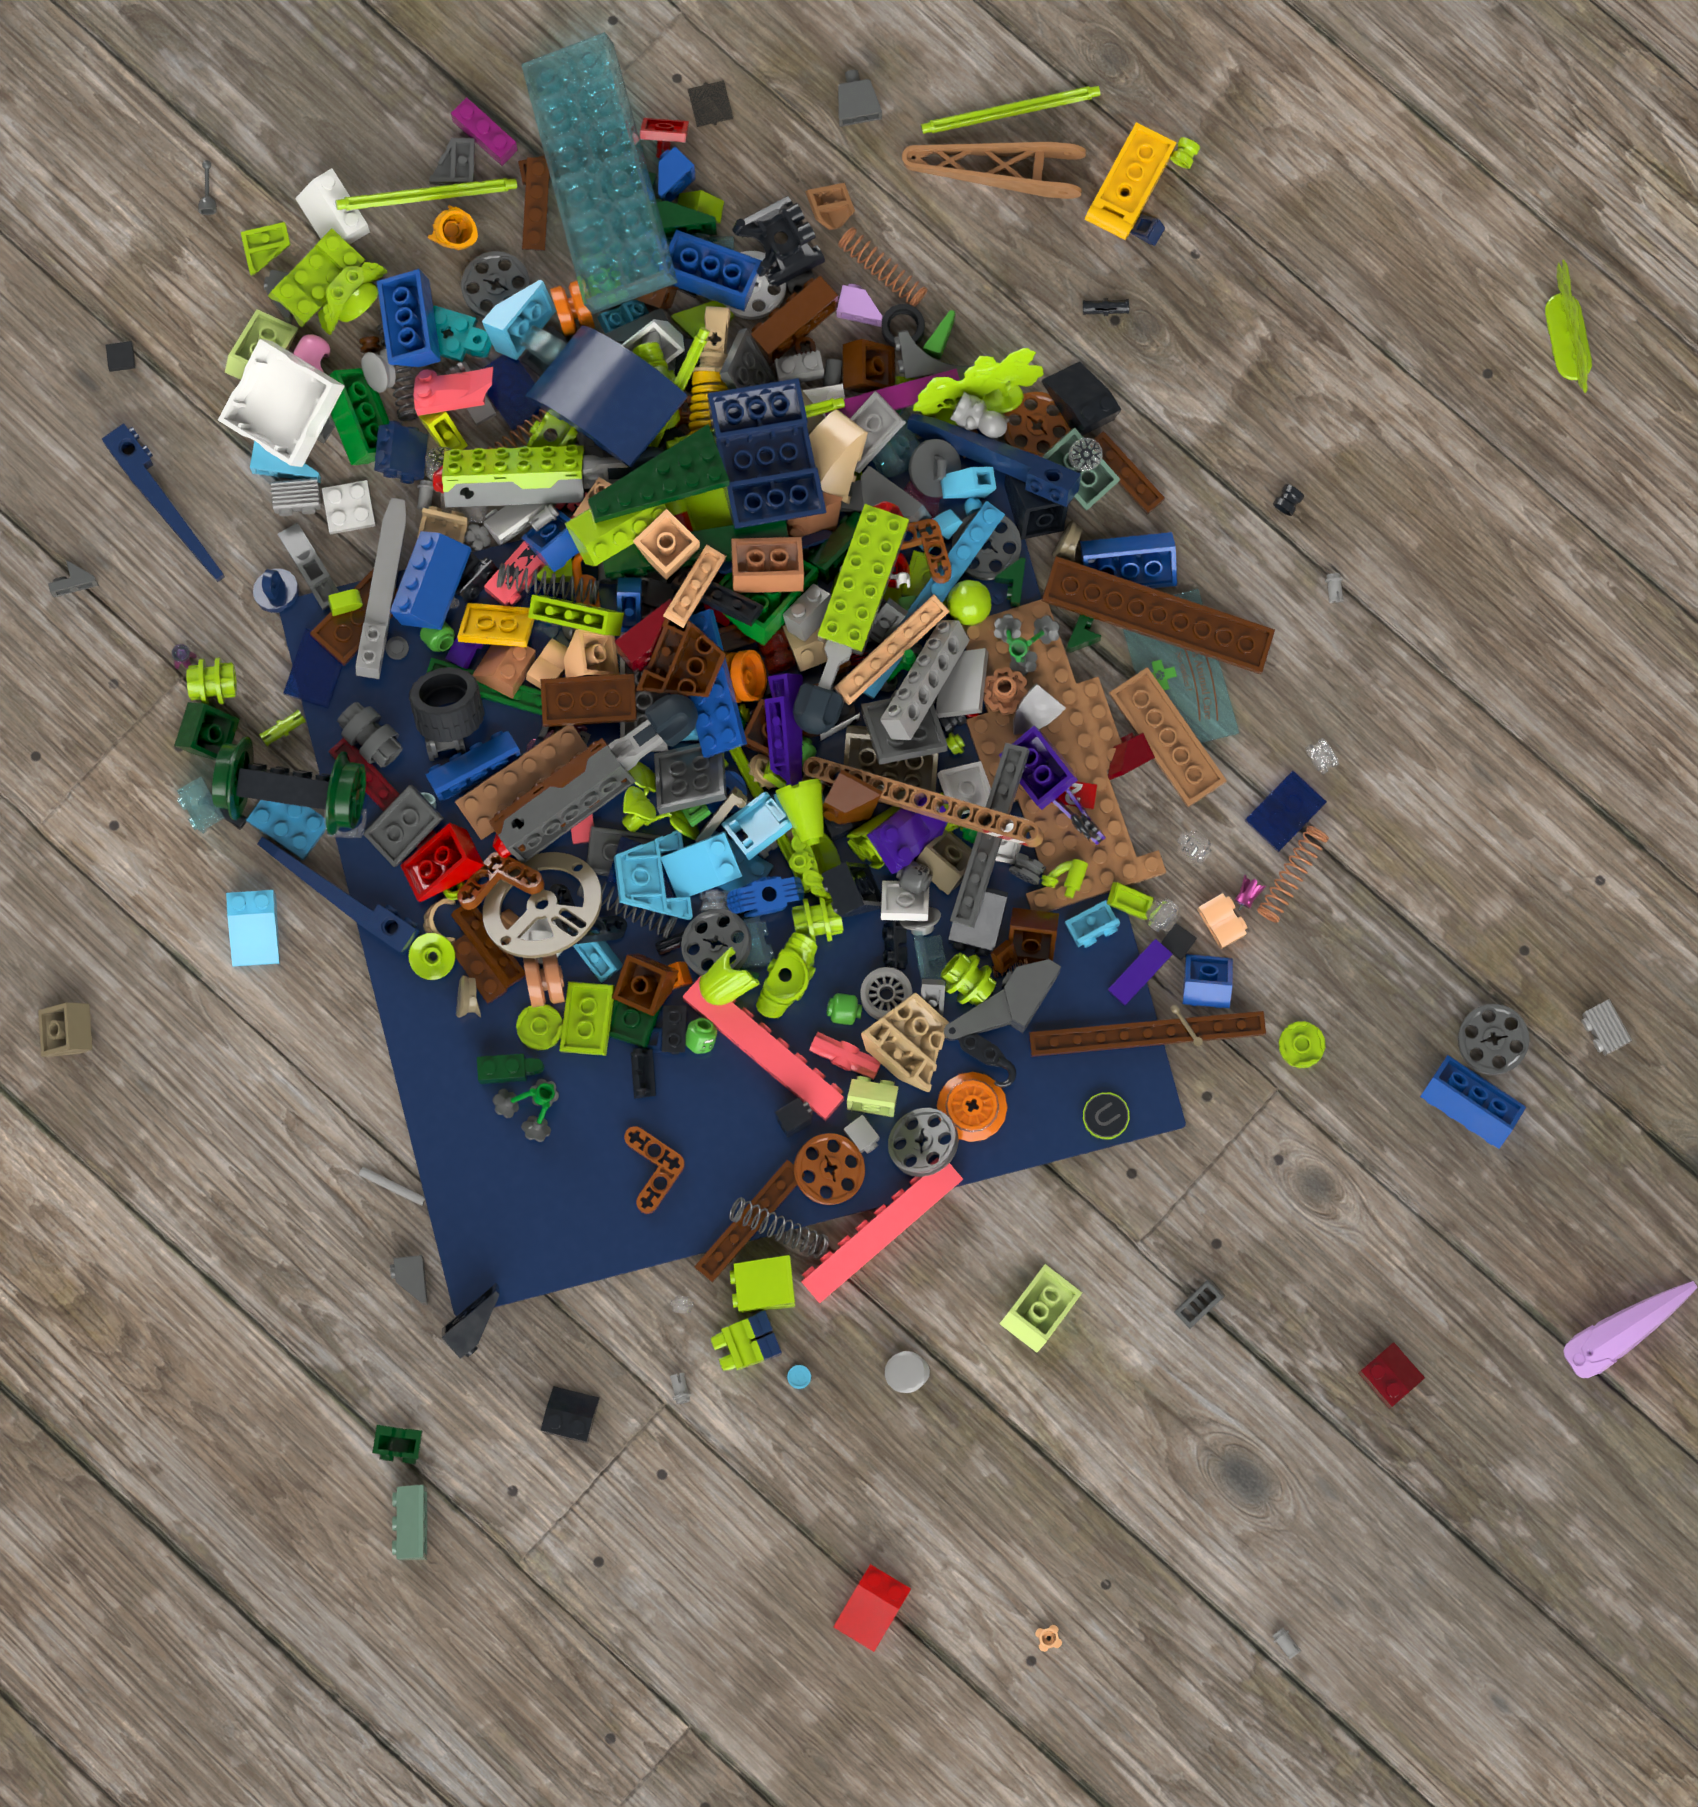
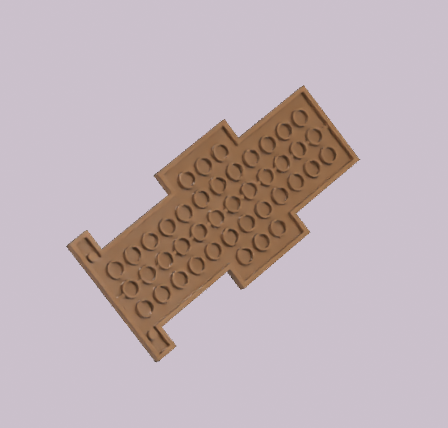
M1038 600L988 616L983 622L974 626L962 625L970 640L965 648L966 651L986 648L989 652L986 677L994 676L996 669L1010 668V662L1012 661L1009 644L1003 642L1002 638H996L994 635L995 620L1003 618L1005 614H1011L1013 618L1021 621L1020 637L1029 640L1034 636V621L1036 619H1042L1043 616L1049 615L1054 620L1048 603ZM1060 637L1049 644H1044L1041 639H1038L1029 646L1030 651L1037 654L1038 659L1035 662L1037 668L1034 672H1028L1023 677L1027 679L1026 689L1028 691L1037 683L1066 707L1056 719L1039 730L1070 765L1078 782L1097 784L1094 809H1084L1106 838L1098 845L1091 839L1088 840L1083 833H1080L1075 828L1071 819L1054 803H1050L1041 810L1019 783L1014 802L1018 801L1023 818L1034 822L1044 835L1042 843L1034 847L1038 861L1046 867L1043 875L1047 876L1061 863L1072 861L1073 859L1088 863L1079 891H1075L1073 898L1064 896L1067 889L1064 884L1069 871L1056 878L1059 882L1055 885V888L1044 887L1026 893L1030 910L1045 912L1108 893L1113 882L1129 886L1166 874L1159 850L1136 857L1107 773L1110 761H1112L1116 750L1113 747L1121 743L1099 677L1076 684ZM985 704L987 713L966 720L979 761L983 765L988 782L992 788L1001 759L999 754L1003 752L1005 743L1012 744L1023 734H1013L1015 714L1003 716L999 710L992 712ZM1067 806L1074 814L1082 815L1078 807ZM1035 830L1029 831L1030 838L1035 835Z

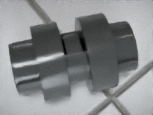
M355 702L337 720L339 726L343 729L341 736L351 746L359 743L362 746L359 754L369 764L376 762L380 767H386L398 757L403 749L397 741L399 734L389 724L381 727L378 724L381 716L371 706L364 708L359 702Z

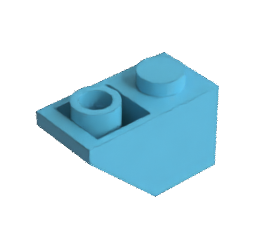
M970 467L947 473L946 477L940 480L943 498H985L996 489L993 467Z

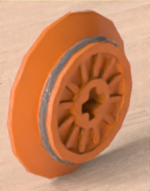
M976 1072L959 1074L950 1079L940 1091L937 1110L942 1111L951 1119L957 1129L960 1140L968 1142L985 1140L995 1134L1004 1123L1007 1112L1005 1094L1001 1087L994 1084L995 1081L985 1074ZM972 1100L976 1101V1106L979 1109H973L972 1112H969L966 1103H971Z

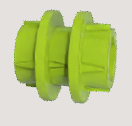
M219 657L215 658V666L207 667L205 659H199L198 665L188 666L186 672L187 689L191 701L201 700L202 703L208 705L209 697L217 696L219 704H224L225 698L235 697L237 694V679L233 662L222 663Z
M819 896V905L809 906L808 899H803V905L792 907L795 932L810 937L815 943V936L826 934L827 942L832 941V935L843 933L842 919L839 914L837 915L831 905L833 900L825 901L824 897Z
M958 953L947 963L941 972L940 977L946 980L945 982L947 983L945 991L951 994L958 990L957 1001L960 1004L970 1002L972 1005L978 1006L989 997L997 983L990 977L992 968L987 965L980 969L977 967L980 958L976 955L968 958L966 955Z

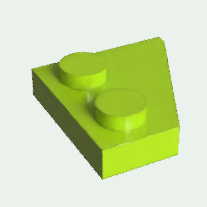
M285 222L240 232L251 276L258 273L291 246Z
M711 301L675 313L671 316V319L694 340V336L698 334L700 328H705L706 307H727L720 302ZM730 311V321H731L735 316H734V314Z

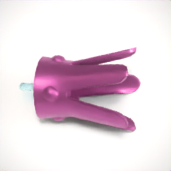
M178 644L172 649V657L176 669H179L180 664L188 668V666H191L189 658L197 657L184 644Z
M1244 875L1240 893L1234 900L1240 904L1238 910L1240 911L1243 906L1251 909L1253 901L1266 886L1258 885L1256 887L1257 880L1253 879L1250 883V879Z

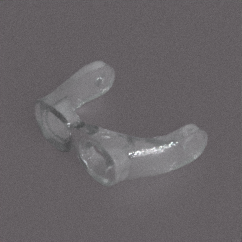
M363 809L362 822L357 828L348 832L338 831L335 835H330L327 831V836L362 838V832L367 821V809ZM324 810V824H325V827H326V810Z

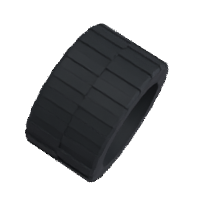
M452 667L439 668L421 676L410 689L409 701L416 728L428 740L436 742L461 740L476 731L484 720L485 712L478 682L468 671ZM455 703V704H452V705H450V706L439 707V706H441V705H443V704Z

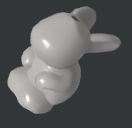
M966 392L962 394L950 417L960 427L966 430L979 428L985 436L996 441L1005 433L1007 423L1009 422V417L996 411H988L984 400L977 396L969 395Z

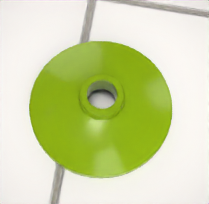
M427 933L421 935L412 943L409 950V963L418 976L427 980L440 979L446 976L453 968L455 950L451 942L443 935ZM431 952L437 953L435 961L430 959Z

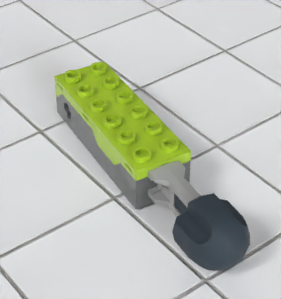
M548 445L531 448L528 446L520 448L500 447L497 449L476 448L474 450L452 449L445 451L443 466L433 473V488L436 492L444 494L445 508L580 503L585 498V490L592 488L598 477L613 484L666 450L648 446L630 468L615 457L600 458L595 455H584V445L557 447Z
M883 501L874 506L865 504L817 635L818 641L826 643L824 649L828 660L818 686L808 683L800 686L794 703L793 715L795 722L800 729L807 733L818 735L826 733L835 726L845 702L841 695L831 691L839 666L849 661L852 653L863 656L909 528V519L904 518L899 506L893 503Z

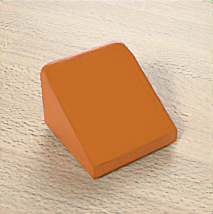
M685 961L668 965L679 971L672 990L693 983Z

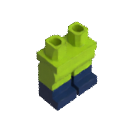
M765 1310L745 1320L722 1328L721 1333L710 1338L715 1351L727 1346L730 1355L718 1359L722 1371L732 1369L738 1371L782 1354L775 1334L772 1333L773 1329ZM762 1336H765V1337H763V1338H761V1339H758V1340L752 1342V1340H755V1339H757V1338H760V1337H762Z

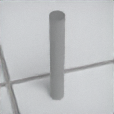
M362 1167L360 1170V1176L423 1206L425 1202L424 1196L365 1167Z

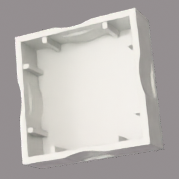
M259 339L245 367L242 379L232 392L218 421L242 436L255 440L266 451L287 464L303 467L344 385L273 341Z

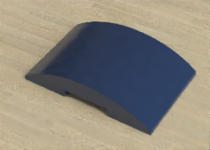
M584 325L581 326L525 395L526 398L560 421L564 420L592 439L597 446L630 468L688 397L678 386L639 356L606 335Z
M799 378L708 393L712 433L729 478L730 486L723 487L734 528L738 529L825 514L826 507L818 469L814 462Z

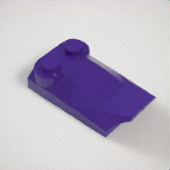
M927 797L920 799L918 806L926 804ZM943 805L940 808L941 813L946 811ZM900 808L868 833L867 837L890 872L894 874L903 867L908 866L931 841L941 836L948 822Z

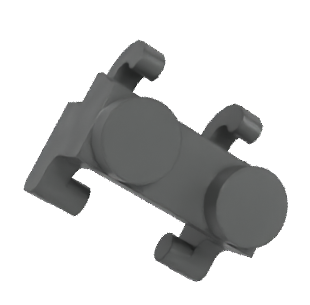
M424 737L430 761H435L434 758L439 757L438 752L455 748L457 753H466L463 739L452 742H436Z

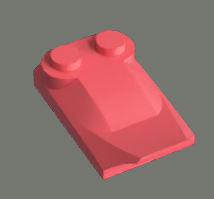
M494 367L439 376L433 370H422L416 376L413 396L417 416L485 405V394L492 386Z

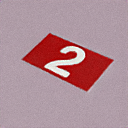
M1076 781L1070 786V789L1084 808L1094 809L1097 784ZM1066 791L1058 796L1065 805L1077 807Z

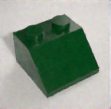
M188 702L174 746L191 754L216 760L224 743L232 744L240 719L205 703Z

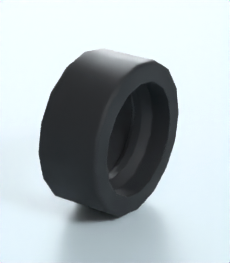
M898 304L885 312L882 319V335L891 347L895 348L894 336L890 331V323L895 316L900 314H907L915 320L917 330L911 338L916 345L921 342L924 336L925 321L922 313L916 307L909 304Z

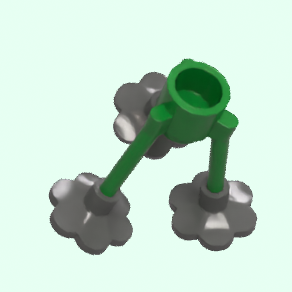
M1005 614L1003 618H997L994 622L995 637L1002 638L1003 642L1009 644L1012 660L1010 668L1013 671L1021 672L1023 676L1027 675L1028 672H1034L1037 668L1035 663L1038 659L1037 654L1030 651L1029 646L1038 639H1041L1044 644H1049L1060 637L1058 631L1060 624L1049 615L1034 621V636L1029 640L1020 637L1021 621L1013 618L1011 614Z
M539 1079L536 1085L532 1086L529 1091L518 1096L513 1092H508L506 1089L499 1090L498 1094L493 1097V1103L496 1105V1113L504 1115L505 1118H511L519 1110L517 1101L532 1096V1103L535 1106L542 1105L539 1117L529 1116L527 1121L522 1123L521 1128L525 1131L527 1139H535L538 1142L544 1141L545 1137L551 1133V1129L547 1126L548 1122L544 1119L547 1109L559 1098L556 1084L553 1081L547 1082L544 1079Z

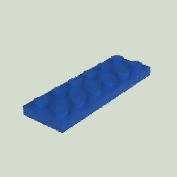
M708 609L691 615L689 620L723 650L714 611ZM725 658L709 697L688 695V698L694 702L697 709L696 730L704 758H709L747 744Z

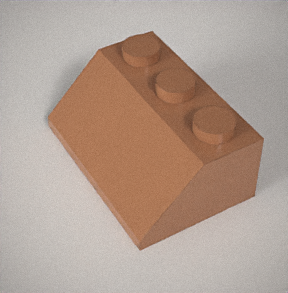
M802 537L731 539L734 592L803 591Z

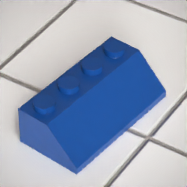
M676 230L659 267V281L745 311L758 277L756 270L762 260Z
M420 269L377 281L388 363L390 365L423 367L440 362L441 357L429 279Z
M420 531L390 610L401 625L442 629L472 550L469 546L441 533Z
M1172 532L1080 541L1081 563L1084 566L1150 588L1177 586L1176 546Z
M499 731L490 737L491 740L486 743L478 742L469 748V752L463 755L461 753L455 754L449 758L450 762L442 766L441 764L434 765L428 770L429 773L425 774L440 803L489 778L521 756L518 746L508 731L504 733Z
M1449 1055L1446 1056L1420 1096L1428 1104L1435 1106L1449 1118L1455 1119L1469 1131L1476 1133L1485 1139L1487 1143L1494 1145L1498 1149L1503 1145L1526 1109V1106Z

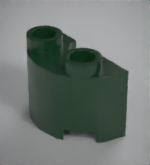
M377 1425L372 1453L380 1455L379 1460L393 1462L394 1457L402 1458V1463L416 1464V1460H419L423 1431Z

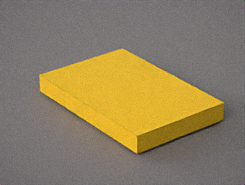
M467 603L457 636L458 642L527 647L534 619L528 618L530 608Z

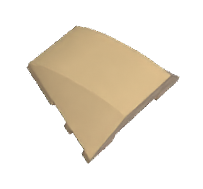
M837 409L816 426L809 435L822 491L843 497L842 501L849 504L851 497L848 495L852 482L855 483L856 480L854 475L856 464L858 461H861L868 432Z
M913 993L862 1032L861 1035L866 1051L894 1076L923 1091L930 1092L932 1074L937 1068L935 1064L939 1050H942L945 1039L944 1028L949 1022L917 993Z

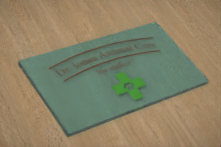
M1199 589L1173 595L1203 605ZM1123 629L1135 675L1145 668H1149L1200 743L1239 734L1218 660Z

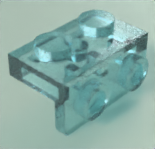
M202 777L177 790L180 795L177 800L182 809H187L191 815L188 820L194 830L198 829L200 832L205 833L207 831L206 828L225 818L220 808L214 806L212 794Z

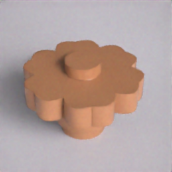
M1008 667L996 669L994 676H987L985 679L984 703L992 712L999 710L1003 716L1015 714L1020 701L1028 692L1026 689L1027 679L1019 671L1012 673Z

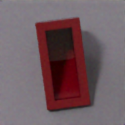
M1133 732L1120 738V744L1113 747L1116 750L1112 761H1110L1109 780L1120 777L1155 758L1144 733L1134 736Z

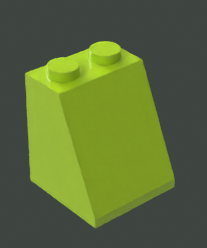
M790 1255L735 1263L734 1270H730L731 1284H736V1293L732 1294L733 1308L738 1307L739 1313L795 1307Z

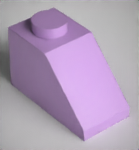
M856 284L843 285L837 307V317L881 327L882 315L866 290L861 289L862 287Z

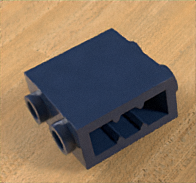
M389 421L386 425H380L377 434L374 471L383 473V476L386 478H399L400 482L405 484H413L415 480L424 479L428 434L419 432V428L402 426V422Z

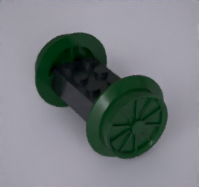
M245 736L238 745L230 743L222 745L213 773L212 800L216 808L228 809L232 820L240 818L248 798L326 810L327 831L330 835H335L340 827L354 829L360 819L366 791V769L364 764L350 762L348 753L344 751L338 755L331 774L321 773L312 776L313 772L307 770L293 771L292 773L290 768L281 766L267 769V764L254 763L253 744L250 737Z

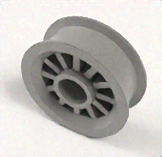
M890 967L878 968L869 973L862 983L860 996L862 1006L871 1017L879 1020L891 1011L890 1004L894 1008L897 1006L894 1000L903 1002L911 996L912 987L909 979L901 971ZM881 978H882V981H883V984H882V985H881L880 982L878 981V980L881 979ZM886 978H891L889 984H886ZM896 980L898 983L892 986L893 981ZM875 983L878 988L873 987L872 984ZM900 986L903 988L902 990H896ZM883 989H889L892 991L893 996L888 1000H884L880 997V992ZM904 994V998H901V997H899V996H896V995ZM877 998L874 1002L871 1003L870 999ZM878 1003H881L879 1009L875 1007ZM884 1005L887 1006V1011L882 1010Z

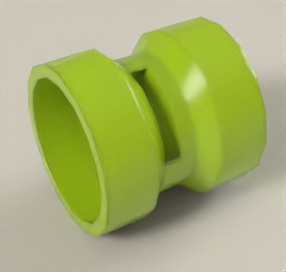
M1181 137L1177 143L1178 149L1173 151L1170 159L1176 165L1190 169L1193 164V156L1198 154L1200 146L1191 139Z

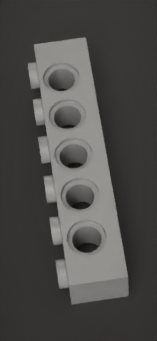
M940 620L881 717L880 720L891 739H912L970 640L959 620Z

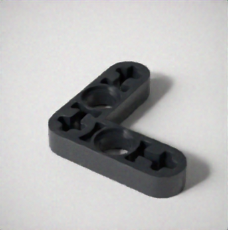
M554 884L550 887L549 891L555 894L558 905L575 907L570 891L565 885ZM571 914V917H564L579 928L586 926V923ZM620 916L598 917L592 927L598 928L600 933H592L589 930L575 944L621 939L626 932L627 922ZM555 919L556 925L573 937L578 935V932L560 919Z

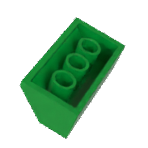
M362 368L335 370L328 376L343 384L344 388L331 411V416L350 464H369L375 461L378 428L380 425L388 424L389 418L379 393L368 385Z

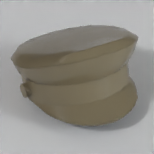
M1073 520L1067 524L1052 552L1053 558L1056 556L1060 558L1066 557L1072 562L1075 561V551L1082 533V526L1077 525Z
M462 975L459 980L456 1016L460 1018L467 1013H476L481 1018L476 999L475 978H468Z

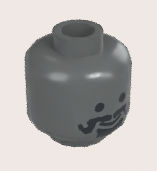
M912 860L908 866L903 867L897 872L896 877L900 879L899 886L902 889L914 894H920L922 891L926 892L928 890L933 875L930 874L928 866Z

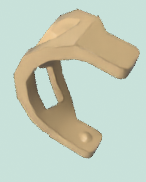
M441 899L429 907L424 914L425 921L423 927L426 933L440 934L434 926V913L438 906L443 904L454 905L456 900ZM446 937L451 943L455 942V938Z

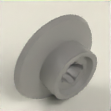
M929 907L928 921L900 920V924L904 928L911 930L913 935L924 936L934 930V925L940 920L941 912L936 908Z

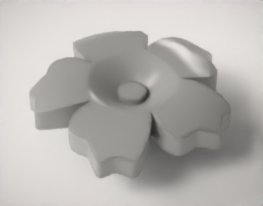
M470 524L467 527L469 531L464 539H466L467 543L472 542L471 546L474 547L475 551L482 550L483 547L490 545L491 539L488 537L489 532L483 525L479 527L478 524Z

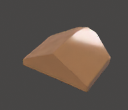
M845 183L805 191L815 219L829 230L841 228L855 212Z

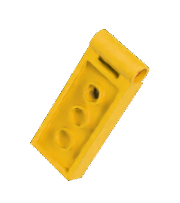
M1136 122L1084 220L1126 240L1169 162L1177 142ZM1127 192L1128 196H1122L1121 193Z

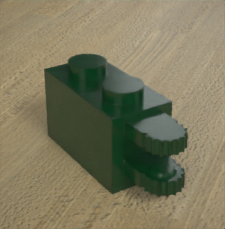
M524 1054L477 1057V1072L480 1084L527 1081V1075L541 1074L545 1068L542 1060L539 1058H526Z

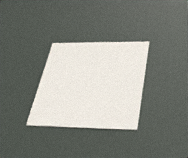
M860 713L833 727L826 733L820 734V741L846 728L855 718L859 721Z

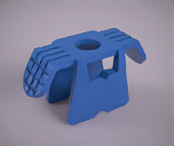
M779 876L762 877L753 880L741 888L730 891L727 895V906L735 914L752 910L745 913L744 917H757L781 912L786 909L787 902L804 899V887L799 877L781 879ZM765 887H772L776 891V898L771 902L764 900L762 897V891Z

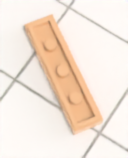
M706 544L663 616L684 628L727 556Z

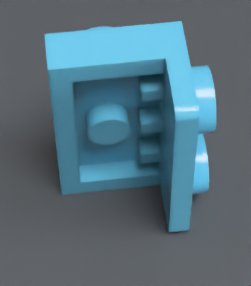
M1107 900L1065 921V925L1077 947L1084 945L1086 948L1096 943L1097 937L1103 934L1107 937L1117 932L1120 921L1115 917L1111 907L1107 905Z

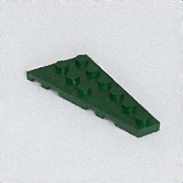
M709 424L589 498L588 505L594 522L606 521L730 486L729 478Z

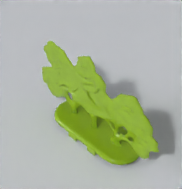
M1563 259L1562 267L1560 263L1556 267V278L1561 293L1553 295L1545 306L1547 329L1558 372L1566 379L1578 380V385L1586 393L1588 389V374L1592 368V358L1579 301L1572 296L1569 268Z
M1022 348L1010 353L1000 363H997L994 357L979 356L974 362L975 365L965 371V378L961 381H956L949 377L933 378L918 395V401L913 405L914 408L912 410L921 411L924 416H935L936 419L960 427L950 417L962 394L966 392L969 395H974L984 400L988 411H996L1003 414L1019 407L1024 398L1023 391L1019 386H1032L1039 377L1044 375L1042 366L1028 365L1036 354L1035 351H1031L1029 348Z

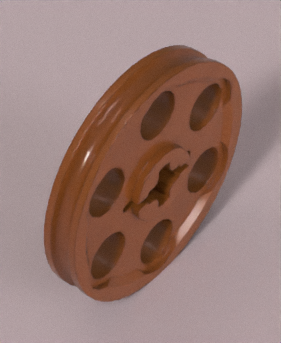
M1029 392L1023 394V401L1018 408L1004 414L1007 417L1011 415L1019 416L1021 423L1013 426L1008 422L1003 436L1007 445L1042 457L1045 453H1040L1037 450L1038 443L1045 442L1051 448L1061 439L1054 436L1053 429L1055 427H1062L1066 434L1071 429L1060 411L1057 416L1048 415L1047 407L1051 405L1056 406L1048 393ZM1032 399L1037 403V408L1035 410H1028L1025 408L1024 402ZM1033 422L1035 424L1039 422L1042 424L1041 431L1039 429L1035 431L1032 429ZM1019 436L1026 438L1027 445L1025 447L1016 446L1015 438Z
M833 1133L821 1134L808 1140L798 1151L794 1162L795 1180L803 1194L812 1201L823 1205L839 1204L850 1199L860 1189L865 1176L864 1159L857 1146L848 1138ZM829 1140H835L839 1144V1150L836 1153L828 1150L827 1143ZM812 1147L816 1149L818 1155L815 1160L807 1158V1148ZM848 1155L856 1158L857 1164L855 1168H849L845 1164V1158ZM827 1163L829 1166H834L835 1170L832 1171V1175L830 1174V1172L824 1171V1168L827 1167ZM805 1170L813 1173L814 1180L812 1183H806L802 1179V1173ZM844 1178H848L853 1182L851 1191H846L842 1188L841 1182ZM822 1186H828L831 1189L832 1195L830 1198L825 1199L821 1196L820 1188Z

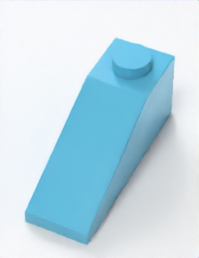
M254 441L250 463L252 474L294 480L317 478L319 483H321L320 474L304 463L303 467L291 466L266 451L259 443Z

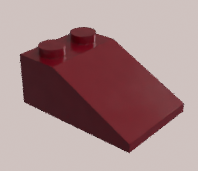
M671 599L615 640L617 653L633 673L638 670L641 672L648 667L663 630L662 625L665 620L663 615L672 602Z

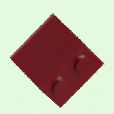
M1394 1342L1358 1373L1389 1409L1425 1379Z

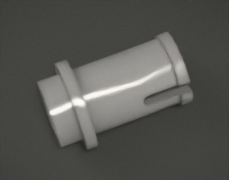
M421 480L420 485H417V488H419L417 508L420 510L422 508L428 509L429 506H432L434 490L432 481Z
M545 504L543 510L528 519L537 532L551 520H557L559 512L553 504Z
M1340 573L1326 575L1325 583L1328 585L1329 603H1334V601L1335 603L1343 602L1341 585L1343 578L1340 576Z
M679 1373L678 1376L677 1374L671 1375L670 1379L675 1395L673 1400H676V1404L690 1402L691 1393H688L685 1373Z
M1281 1628L1272 1635L1275 1639L1273 1642H1277L1288 1659H1291L1301 1649L1298 1648L1289 1636V1630L1286 1631L1284 1628Z

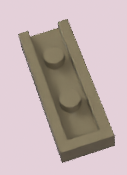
M737 787L732 789L727 799L722 802L701 829L695 840L696 842L709 838L734 805L739 808L745 807L748 799L742 794L741 790Z

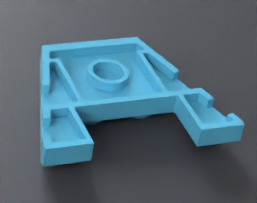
M676 830L664 837L661 836L654 841L644 845L641 844L615 855L614 864L619 903L686 920L692 919L690 897L666 898L660 855L684 848L682 833Z

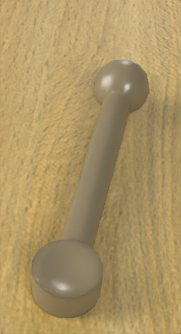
M1176 1004L1172 1005L1171 1012L1176 1014L1194 1040L1193 1044L1196 1047H1200L1203 1043L1202 1038L1196 1036L1181 1014L1180 1007Z

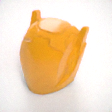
M449 205V210L441 211L432 225L434 231L432 235H428V238L447 248L455 250L466 249L476 242L478 238L477 227L468 213L456 206Z

